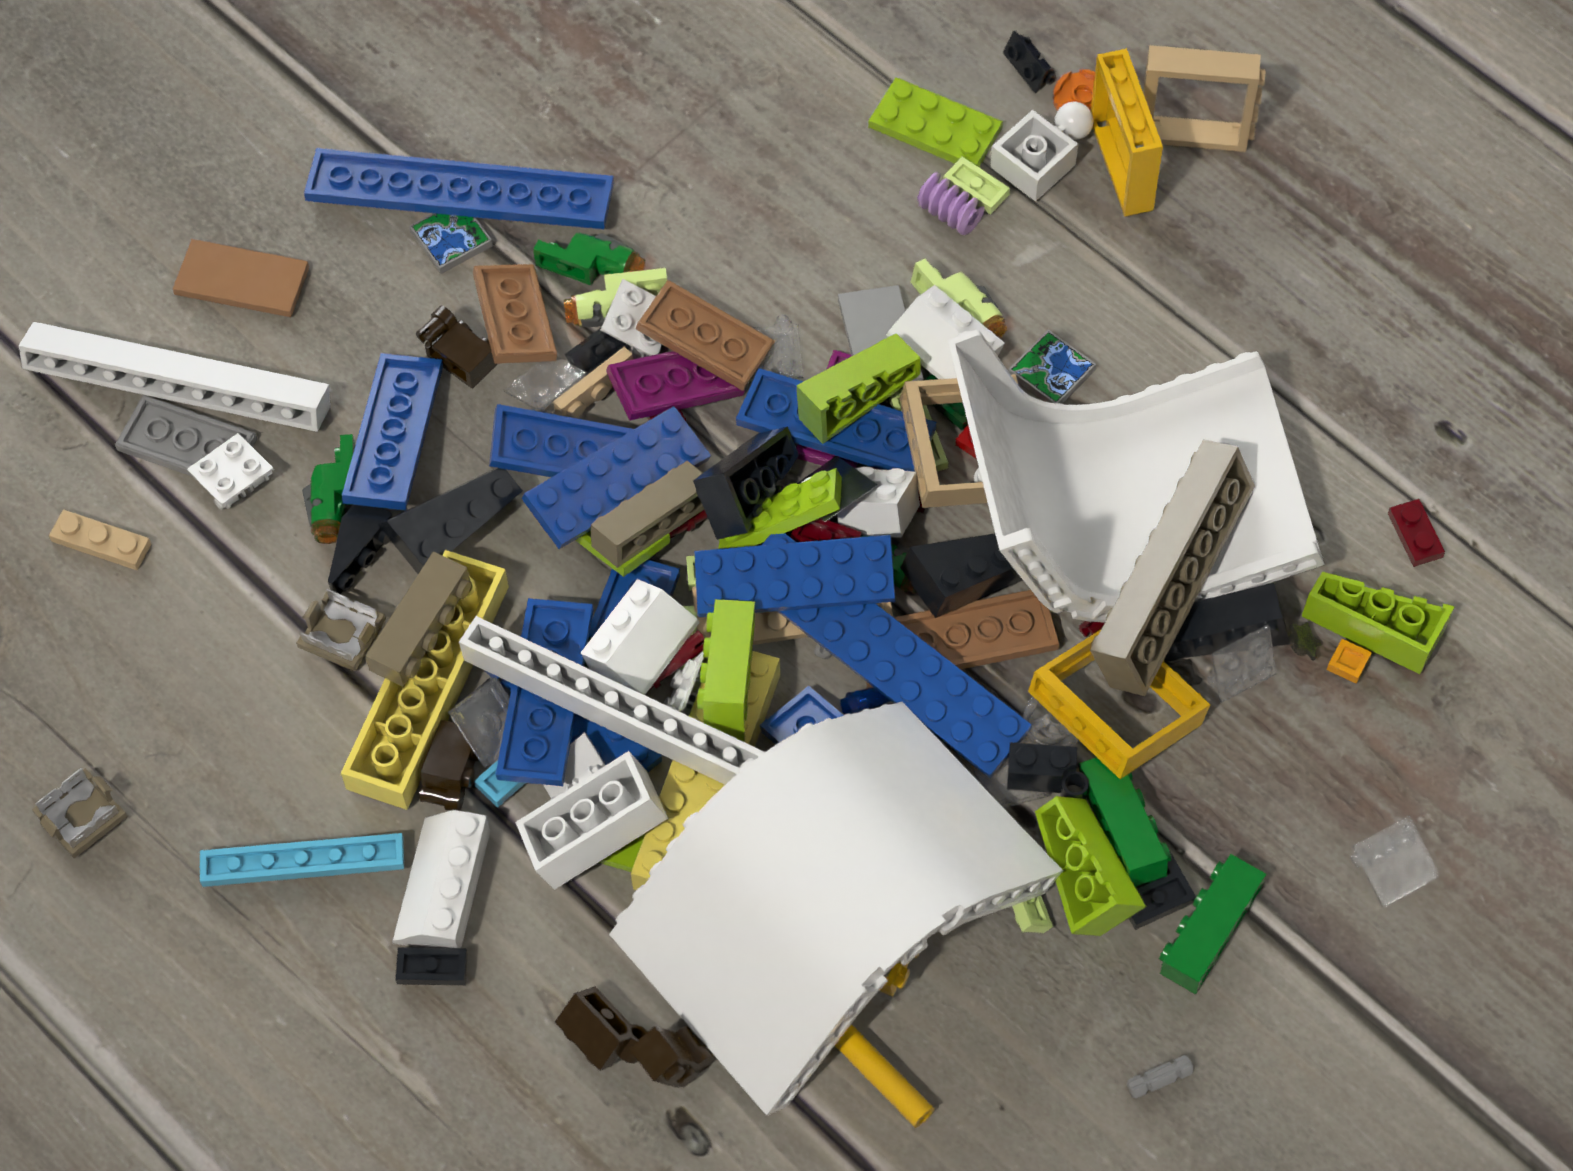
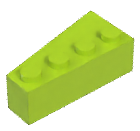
M897 333L879 341L871 347L796 385L799 420L824 444L900 390L906 381H912L921 375V358Z

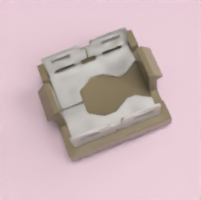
M327 589L321 606L316 600L311 602L302 619L306 620L308 628L305 633L301 632V636L296 644L300 649L356 671L385 621V614Z
M80 768L62 782L60 788L53 789L36 802L37 806L32 809L41 821L40 824L51 837H55L74 859L128 817L126 812L112 799L110 795L111 787L101 776L93 777L86 768L83 770Z

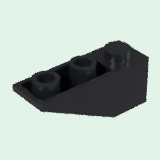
M353 505L342 517L328 578L331 591L341 594L343 591L350 589L356 575L363 567L367 568L373 562L375 553L383 544L386 545L391 541L378 526V523L392 518V513L380 507Z

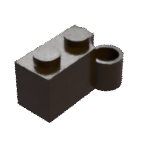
M596 986L574 993L555 1020V1023L564 1032L565 1037L572 1041L583 1052L589 1063L599 1071L611 1067L618 1057L627 1063H637L638 1060L629 1048L648 1032L640 1025H631Z

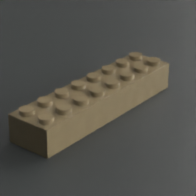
M1208 440L1202 441L1198 450L1193 453L1190 465L1184 476L1179 479L1172 499L1165 505L1163 515L1157 527L1151 531L1149 541L1143 553L1136 559L1134 569L1128 581L1122 585L1120 595L1114 607L1108 611L1106 622L1099 635L1093 639L1090 651L1110 688L1145 696L1255 487L1238 446Z

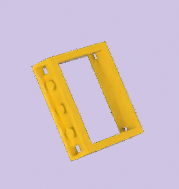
M1127 48L1097 54L1091 113L1093 115L1092 128L1124 217L1154 210L1163 150L1162 142ZM1106 121V126L1098 127L1097 122Z
M1099 630L1034 672L1028 692L1121 779L1201 726L1210 704L1163 661L1150 688L1181 717L1136 747H1130L1062 682V680L1095 660L1090 650L1093 639L1101 631Z

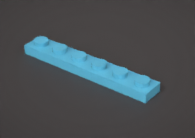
M402 833L200 850V883L202 887L404 869Z

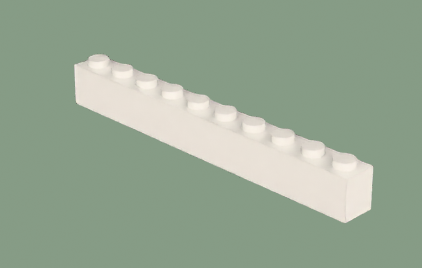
M33 322L19 344L22 369L318 432L330 409L329 384Z
M475 616L459 641L464 661L724 785L739 773L740 766L750 758L757 759L765 753L478 616Z

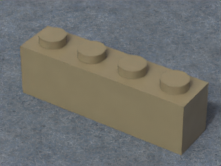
M688 461L677 468L671 469L665 476L653 484H648L642 491L630 499L624 500L618 507L606 515L597 518L591 524V546L618 568L704 510L693 482L694 479L703 473Z
M434 551L432 552L365 655L369 671L402 687L405 686L409 678L416 676L426 651L430 652L434 648L442 626L450 623L455 612V606L460 599H465L470 591L471 582L467 567Z

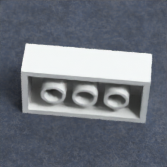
M628 751L516 822V825L535 871L555 890L668 819V816L647 770Z

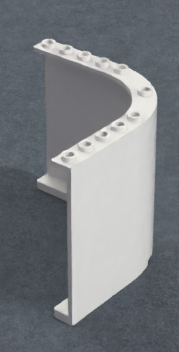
M980 330L965 331L957 337L947 340L999 550L1038 600L1051 611L1057 614L1062 611L1070 612L1072 618L1077 620L1106 622L1108 611L1114 607L1120 595L1122 585L1128 581L1134 569L1136 559L1143 553L1149 541L1151 531L1157 527L1163 515L1165 505L1172 499L1179 479L1184 476L1190 465L1193 453L1198 450L1203 440L1238 446L1255 487L1194 602L1263 586L1325 565L1267 370L1258 352L1239 354L1235 359L1227 362L1211 364L1204 370L1193 374L1180 375L1173 381L1162 385H1151L1142 392L1120 396L1116 400L1084 405H1064L1062 403L1045 402L1025 393L1015 382Z
M903 702L890 705L884 704L881 707L870 710L867 708L862 712L854 714L847 713L842 717L828 718L814 725L808 723L797 733L781 741L757 759L750 758L740 766L737 775L724 785L699 812L693 813L683 823L685 829L679 837L668 844L666 855L662 861L651 868L649 879L634 892L632 896L633 902L617 916V924L609 934L766 1115L779 1111L790 1104L866 1004L888 982L884 975L900 961L905 966L928 947L927 938L937 931L944 936L969 921L1045 894L1063 872L1055 861Z

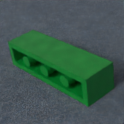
M1097 757L1080 762L1079 772L1087 777L1089 783L1086 798L1134 886L1166 877L1167 865L1171 861L1170 851L1165 842L1160 843L1157 837L1158 828L1156 821L1152 815L1147 816L1143 794L1139 788L1135 789L1131 782L1133 780L1132 772L1119 779Z
M1232 854L1229 855L1225 863L1219 861L1210 876V879L1213 881L1208 890L1202 888L1193 903V906L1196 907L1191 917L1185 915L1176 930V933L1179 934L1174 944L1168 942L1159 957V960L1162 961L1160 974L1196 995L1261 891L1266 873Z

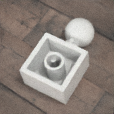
M1080 102L1066 103L1056 113L1055 126L1032 110L992 146L991 168L1036 202L1076 165L1078 143L1075 140L1086 137L1092 129L1093 115L1090 109Z
M872 467L855 468L878 485L838 512V524L860 531L862 535H891V537L901 538L920 506L916 472L904 471L899 468L891 470H877ZM811 477L806 478L802 482L809 480Z

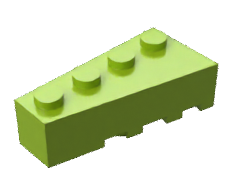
M1322 572L1308 595L1301 616L1407 669L1421 674L1444 633L1455 606L1444 603L1442 607L1427 603L1425 598L1414 596L1413 599L1398 596L1391 589L1382 587L1381 590L1365 587L1364 582Z
M715 599L714 613H707L706 631L711 632V638H704L703 657L708 658V663H701L700 683H705V689H698L697 709H703L704 724L745 742V720H747L748 690L750 687L755 629V601Z
M1056 796L1035 811L1047 854L1063 870L1055 881L1071 934L1102 936L1146 907L1086 799Z

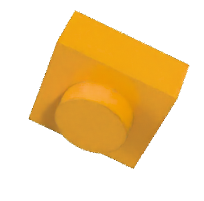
M1341 639L1328 663L1327 670L1357 684L1372 652L1345 639Z

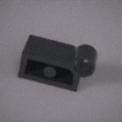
M1010 742L1007 790L1060 793L1061 797L1086 799L1089 783L1083 773L1076 771L1077 747ZM1070 785L1079 786L1082 790L1079 792H1072L1068 790L1067 787Z

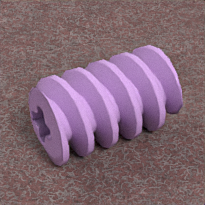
M934 172L920 189L918 194L919 206L922 209H928V212L933 216L938 215V219L941 222H947L950 228H957L959 234L967 235L977 226L985 208L980 207L976 209L979 201L976 197L967 203L969 197L967 191L957 196L959 192L958 185H953L948 190L949 179L945 178L938 183L940 173Z

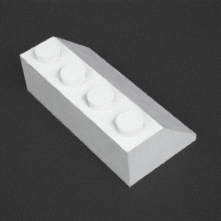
M452 810L424 819L393 937V944L416 948L462 947L491 832L487 815Z

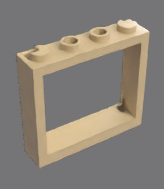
M1149 45L1143 94L1162 145L1246 152L1248 140H1254L1255 123H1257L1262 86H1264L1266 71L1265 69H1260L1261 55ZM1159 77L1247 84L1241 123L1154 116Z
M1016 374L1011 375L1017 383ZM957 378L906 381L899 399L914 470L917 476L922 508L988 503L983 482L940 485L923 405L963 403Z

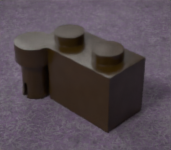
M442 305L431 314V319L416 332L417 338L422 343L427 340L425 343L426 355L431 359H441L443 368L471 389L497 366V364H494L489 340L485 337H478L464 321H457L454 314Z
M445 720L440 721L421 770L423 787H421L420 802L441 805L448 811L461 810L465 797V788H470L474 780L475 770L473 767L475 761L480 762L484 752V742H480L479 728Z
M654 1026L629 1048L654 1082L677 1088L690 1084L697 1077V1073L709 1067L715 1059L707 1046L700 1044L688 1026L682 1027L676 1032Z

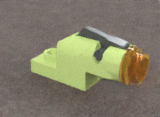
M926 259L915 263L910 283L920 294L935 285L987 329L991 330L998 338H1001L1006 333L1005 319L984 286L975 285L963 272L956 273L943 280L940 272L933 268Z
M666 268L604 275L606 291L594 290L584 294L571 295L570 299H563L566 324L574 323V326L579 327L602 326L622 279L657 296L667 282Z

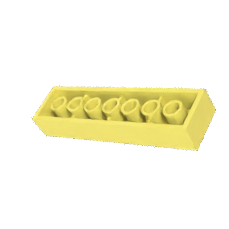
M447 550L443 553L444 557L467 567L471 582L470 591L466 598L460 599L455 606V612L450 623L442 626L434 648L430 652L426 651L416 676L409 678L404 687L386 678L384 679L341 771L346 790L408 810L421 781V770L441 720H449L451 715L449 711L455 707L473 667V664L464 661L459 641L475 616L493 623L509 588L504 568Z
M756 651L752 652L747 702L748 711L747 720H745V743L755 747L761 731L760 724L765 720L780 678V658ZM701 683L699 689H705V683ZM697 693L689 716L704 723L703 709H697ZM674 760L672 761L659 796L668 819L646 832L631 871L634 890H637L647 882L650 877L649 872L651 868L662 861L666 855L668 844L679 837L685 829L683 827L685 820L693 813L699 812L724 784Z

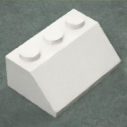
M935 285L913 301L886 335L890 337L897 333L921 358V365L937 379L957 378L947 340L957 337L960 333L980 330L997 356L1005 344L991 330L987 329Z
M637 579L581 651V655L590 670L645 695L700 622L664 590Z

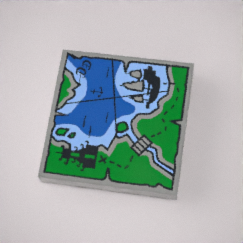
M432 213L409 226L410 232L440 274L493 247L492 239L476 217Z
M1048 329L1008 369V372L1011 375L1016 374L1017 382L1041 400L1054 404H1063L1096 370V363Z

